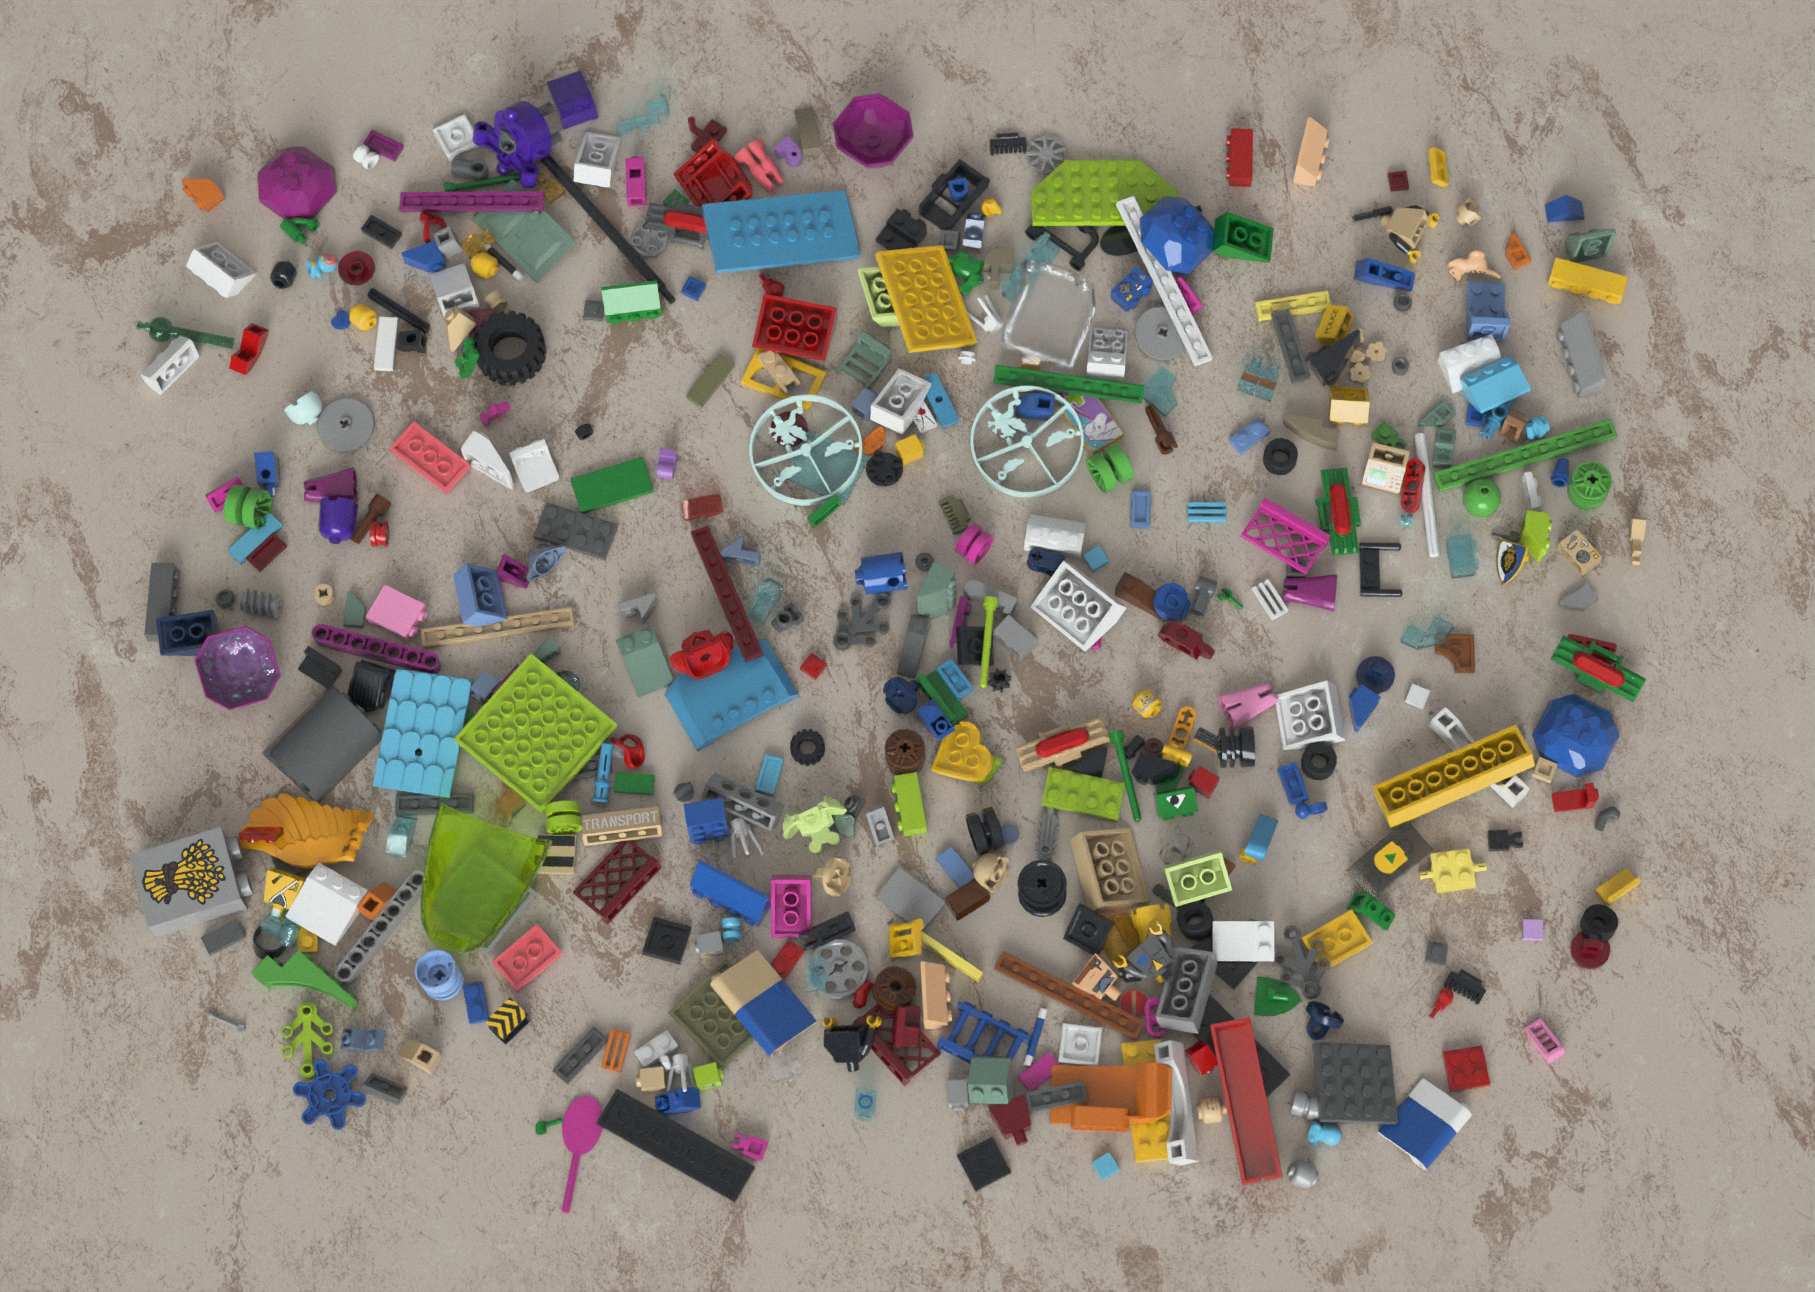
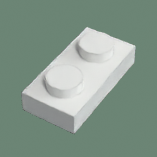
M1532 471L1525 472L1522 477V484L1528 509L1538 512L1540 506H1542V500L1536 491L1538 488L1537 479L1533 478Z

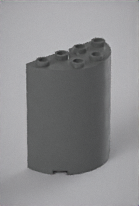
M332 686L328 687L294 720L262 754L283 774L288 776L307 796L319 803L382 740L380 734L382 730L375 723L372 724L368 720V717L364 714L365 711L358 704L354 706L351 698L345 692L341 694L337 688Z

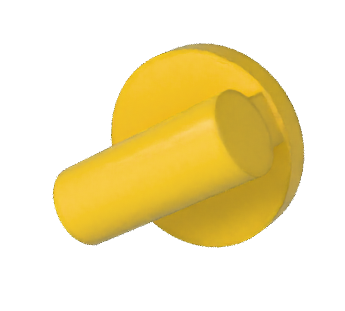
M993 198L984 199L981 205L982 212L987 217H992L993 214L1000 215L1003 212Z

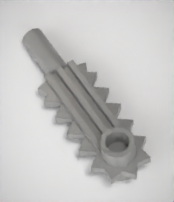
M1047 807L1046 814L1040 816L1041 820L1038 821L1042 826L1037 828L1041 832L1037 835V838L1040 840L1036 843L1039 847L1035 850L1038 854L1037 859L1052 860V856L1056 854L1053 848L1057 847L1054 841L1058 838L1054 834L1059 832L1055 827L1060 825V823L1058 822L1059 818L1054 815L1055 808Z

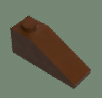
M1124 572L1115 587V596L1164 622L1166 621L1154 609L1153 597L1156 591L1142 580Z

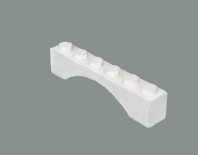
M1446 707L1431 720L1429 727L1453 751L1475 742L1460 720ZM1516 775L1490 785L1512 808L1527 795L1530 789Z
M1169 1040L1154 1044L1156 1063H1166L1172 1067V1111L1170 1112V1131L1167 1140L1169 1163L1186 1165L1199 1162L1183 1043Z

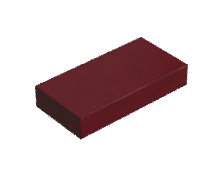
M273 532L246 557V560L256 570L261 572L287 548V545Z

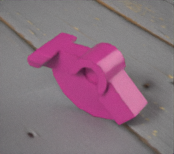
M508 401L491 405L486 414L484 412L479 414L483 426L486 427L489 421L501 417L511 409Z

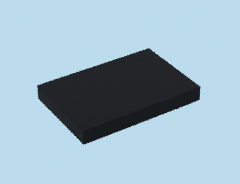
M1212 932L1206 938L1197 940L1190 949L1212 952ZM1217 961L1215 974L1235 990L1259 961Z

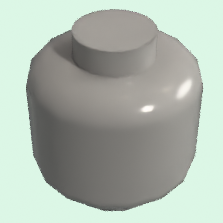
M1298 1159L1294 1164L1289 1165L1287 1175H1289L1291 1184L1308 1189L1316 1184L1319 1172L1316 1171L1314 1164Z

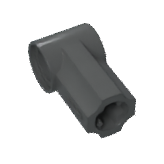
M454 158L452 160L451 174L472 177L475 180L487 179L489 177L488 168L482 159L472 161Z
M1202 576L1198 577L1194 589L1195 593L1189 606L1190 612L1197 616L1205 615L1210 598L1214 595L1217 581Z

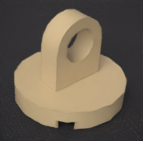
M833 857L826 863L825 868H815L813 877L823 882L824 889L828 895L839 897L850 886L851 872L848 869L850 865L845 858Z

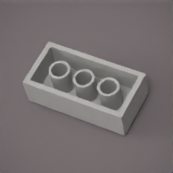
M1175 947L1174 962L1169 967L1175 976L1170 981L1165 982L1155 1017L1160 1028L1198 1034L1218 963L1213 952Z

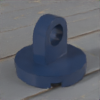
M1378 656L1368 657L1358 666L1356 679L1359 686L1362 684L1374 693L1380 694L1388 691L1393 685L1395 671L1391 663L1385 658Z
M893 677L888 680L884 685L883 694L885 693L886 695L885 701L890 709L904 715L913 711L916 708V692L919 690L920 684L916 680L908 682L901 677Z
M1311 1001L1305 1008L1311 1016L1306 1026V1032L1313 1040L1322 1039L1330 1027L1340 1028L1344 1022L1343 1017L1337 1011L1332 1013L1330 1007L1321 1002ZM1316 1026H1321L1318 1032L1312 1033Z

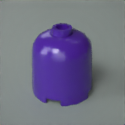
M329 497L320 500L318 531L322 537L329 540V543L340 544L341 541H346L353 536L358 512V504L354 505L355 501L342 497H337V501L329 500Z

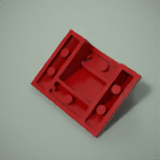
M713 138L674 173V176L693 204L698 207H702V204L747 200L753 195L752 184L738 163Z

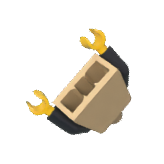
M1417 205L1404 208L1398 207L1392 217L1386 215L1382 217L1381 225L1387 227L1386 230L1392 243L1405 255L1408 254L1409 262L1415 264L1417 261L1412 255L1420 258L1421 254L1417 250L1412 251L1411 248L1415 249L1427 224L1430 227L1437 226L1438 223L1436 221L1439 220V215L1437 213L1430 215L1427 210Z

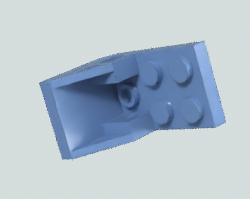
M1468 281L1466 300L1467 339H1479L1492 334L1495 340L1505 341L1510 327V317L1508 312L1505 311V283Z

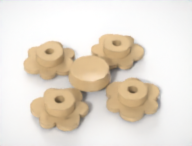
M1354 326L1350 327L1347 335L1357 329ZM1357 328L1360 331L1361 342H1363L1364 331L1361 328ZM1382 342L1370 343L1366 352L1362 348H1356L1350 358L1351 362L1355 363V366L1350 369V379L1353 382L1358 381L1362 384L1365 380L1371 378L1369 367L1361 363L1365 359V354L1371 358L1372 362L1385 360L1387 348L1384 347Z

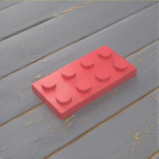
M413 422L389 448L390 452L446 495L471 468L467 461L416 422Z

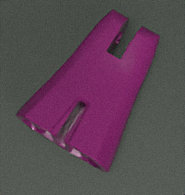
M348 468L330 475L304 481V489L309 490L304 492V501L320 502L325 497H329V500L337 501V497L353 500L355 501L354 504H357L358 493L356 490L357 475L355 468Z
M1337 574L1284 579L1283 587L1289 590L1283 591L1282 599L1334 611Z

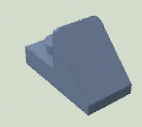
M744 536L721 551L723 561L760 566L761 558L760 553L756 550H743L745 545Z

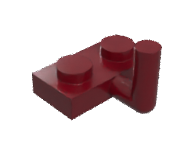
M694 117L688 118L689 130L698 136L691 145V149L696 153L712 138L719 142L727 132L726 127L713 119L701 130L696 127Z

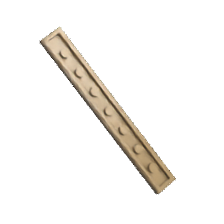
M571 606L507 616L505 621L480 627L457 623L420 629L422 647L427 649L574 627L575 620L573 607Z

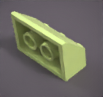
M859 268L857 271L872 319L881 327L899 326L880 268Z
M1219 850L1162 866L1175 907L1232 890L1222 852Z

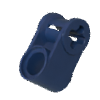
M1034 548L1028 554L1027 566L1032 571L1053 576L1060 564L1065 561V557L1059 553Z

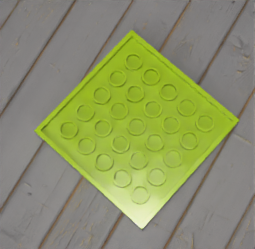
M530 653L454 738V741L542 814L545 811V806L554 801L600 749L601 743H605L619 726Z

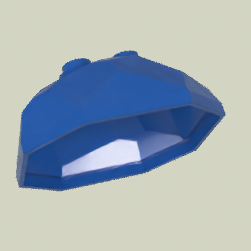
M1163 197L1140 217L1141 242L1165 270L1189 274L1212 253L1214 229L1208 219L1187 199Z
M1577 694L1549 701L1532 734L1540 757L1557 763L1558 769L1575 777L1603 770L1620 736L1610 710Z

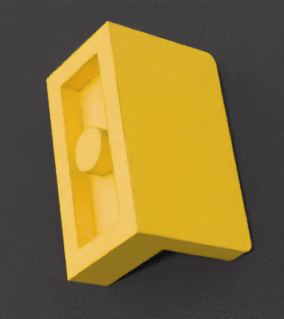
M1626 868L1595 889V893L1605 906H1609L1638 886L1642 879L1640 877L1635 879L1628 868Z

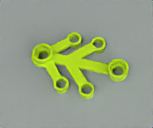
M304 1002L298 1007V1016L289 1026H284L281 1029V1034L284 1038L290 1039L293 1037L294 1031L302 1023L303 1031L289 1045L283 1046L281 1053L285 1058H291L294 1055V1051L304 1042V1064L300 1067V1073L305 1079H313L316 1073L312 1063V1041L321 1048L325 1055H331L334 1052V1047L331 1043L325 1042L312 1030V1022L321 1028V1032L325 1036H330L334 1028L330 1023H325L317 1015V1008L313 1003ZM309 1008L310 1013L304 1014V1010ZM329 1026L331 1028L329 1032H324L325 1027ZM286 1029L291 1030L289 1035H284ZM326 1046H331V1049L328 1052H325L324 1048ZM286 1049H291V1053L288 1055H285L284 1051ZM306 1067H311V1071L309 1073H305L304 1070Z

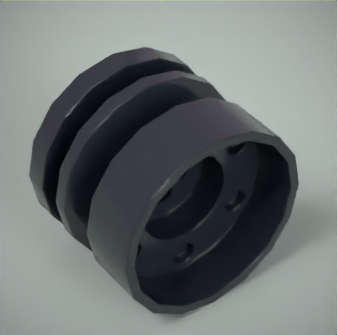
M1252 726L1239 727L1238 736H1234L1232 727L1228 728V736H1226L1224 727L1219 728L1216 739V751L1220 768H1226L1227 759H1229L1230 768H1234L1235 759H1239L1241 767L1255 766V737Z

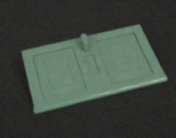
M512 179L500 192L524 190ZM545 211L479 212L473 217V221L536 283L577 243Z

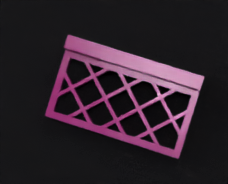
M1264 498L1259 509L1240 537L1298 571L1307 574L1322 550L1327 546L1331 535L1271 500ZM1263 514L1268 517L1269 522L1260 524L1258 520L1259 515ZM1280 524L1284 526L1286 532L1276 533L1274 525ZM1270 526L1272 534L1263 535L1261 528ZM1251 529H1258L1259 536L1252 537L1247 533ZM1298 534L1301 536L1302 541L1292 543L1290 535ZM1287 536L1289 543L1279 545L1277 537ZM1274 538L1276 546L1269 547L1265 544L1264 540ZM1313 543L1319 547L1317 551L1309 552L1307 544ZM1303 545L1305 553L1296 555L1294 547ZM1290 548L1292 555H1283L1281 549ZM1307 557L1308 565L1306 568L1298 564V558Z

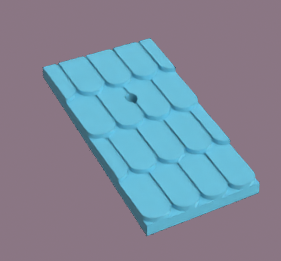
M396 669L373 787L447 798L451 797L460 745L454 741V738L465 725L471 694L470 687L473 684V679ZM418 749L422 750V755L417 753Z

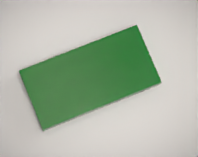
M643 457L570 478L580 512L583 514L654 492Z

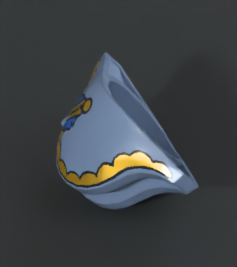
M550 542L534 546L526 556L527 580L529 582L552 571L566 552V547L564 545L554 546Z

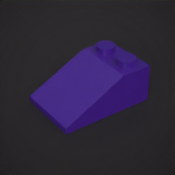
M581 71L546 82L564 129L598 118L594 100Z

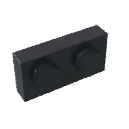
M370 215L361 227L363 233L390 249H393L402 236L401 231L373 215Z

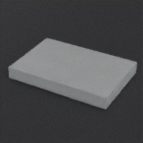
M900 867L875 896L876 900L906 922H912L913 919L921 918L924 922L922 932H924L946 904V901Z

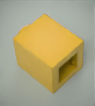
M916 434L896 442L895 450L904 466L923 458L925 445L922 439L918 440Z

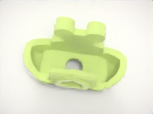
M828 794L824 795L823 802L818 803L817 806L797 814L785 813L786 817L782 824L783 838L791 839L800 830L803 837H811L813 840L809 844L810 851L814 854H819L823 849V844L828 842L830 845L836 846L840 843V836L835 832H830L829 828L835 823L832 815H843L847 812V809L839 800L829 797Z

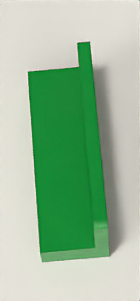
M936 670L927 676L923 673L917 676V682L920 684L921 690L929 701L932 699L935 701L952 726L968 716L967 711L959 700L957 701Z

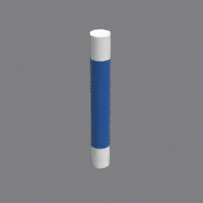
M1040 1008L1023 1063L1024 1066L1031 1067L1048 1011L1046 1009Z

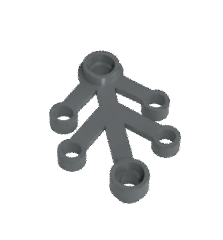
M879 593L875 598V604L861 618V599L853 597L850 600L852 627L847 632L846 621L848 620V613L845 610L837 612L839 633L834 636L833 644L838 650H847L851 645H865L868 648L875 646L876 639L873 635L853 637L857 632H879L882 635L889 632V625L886 622L867 624L881 609L884 610L890 606V597L886 593ZM884 600L886 604L881 605L879 602ZM858 601L859 605L854 606L852 603ZM845 614L846 617L844 619H841L839 615ZM886 626L887 629L883 631L880 630V627ZM844 639L846 643L840 644L839 641ZM872 639L873 643L869 644L866 641Z
M1289 925L1284 929L1283 934L1291 942L1297 962L1288 959L1283 953L1276 954L1274 961L1279 966L1285 965L1301 973L1304 981L1294 978L1287 971L1281 974L1280 979L1285 984H1292L1300 988L1303 996L1307 999H1316L1321 994L1319 982L1324 972L1331 966L1330 961L1326 958L1319 959L1317 963L1318 968L1313 978L1311 977L1310 969L1318 953L1323 951L1324 943L1318 939L1314 940L1311 943L1312 948L1305 959L1299 942L1300 930L1294 925ZM1296 931V936L1291 938L1290 933ZM1316 943L1321 944V947L1319 949H1315L1314 946ZM1283 956V962L1279 963L1278 957ZM1323 961L1327 962V966L1325 968L1321 967V963ZM1287 974L1290 975V979L1288 981H1284V976ZM1311 986L1315 987V991L1313 993H1309V988Z

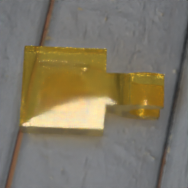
M542 172L538 173L537 182L541 186L539 191L545 193V198L550 204L565 194V190L554 178L548 180Z
M486 230L479 236L476 233L472 234L460 242L467 257L472 259L475 254L485 250V244H491L496 239L493 234H490L489 230Z

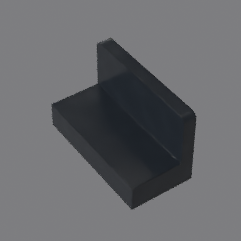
M308 646L304 651L306 658L298 667V670L325 688L331 687L342 673L340 665Z

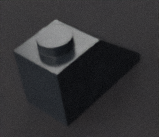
M1140 752L1131 773L1136 778V781L1142 785H1156L1179 774L1180 769L1173 761Z

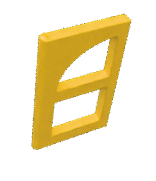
M757 348L741 379V383L781 400L792 397L785 395L777 384L773 389L751 380L759 370L764 368L757 359V355L765 350ZM778 352L791 371L795 369L816 378L808 395H817L827 376V372ZM802 401V408L809 411L814 401Z

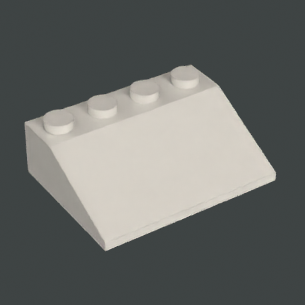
M1065 561L1060 564L1031 605L1034 611L1084 651L1088 650L1115 625L1127 608L1077 567Z

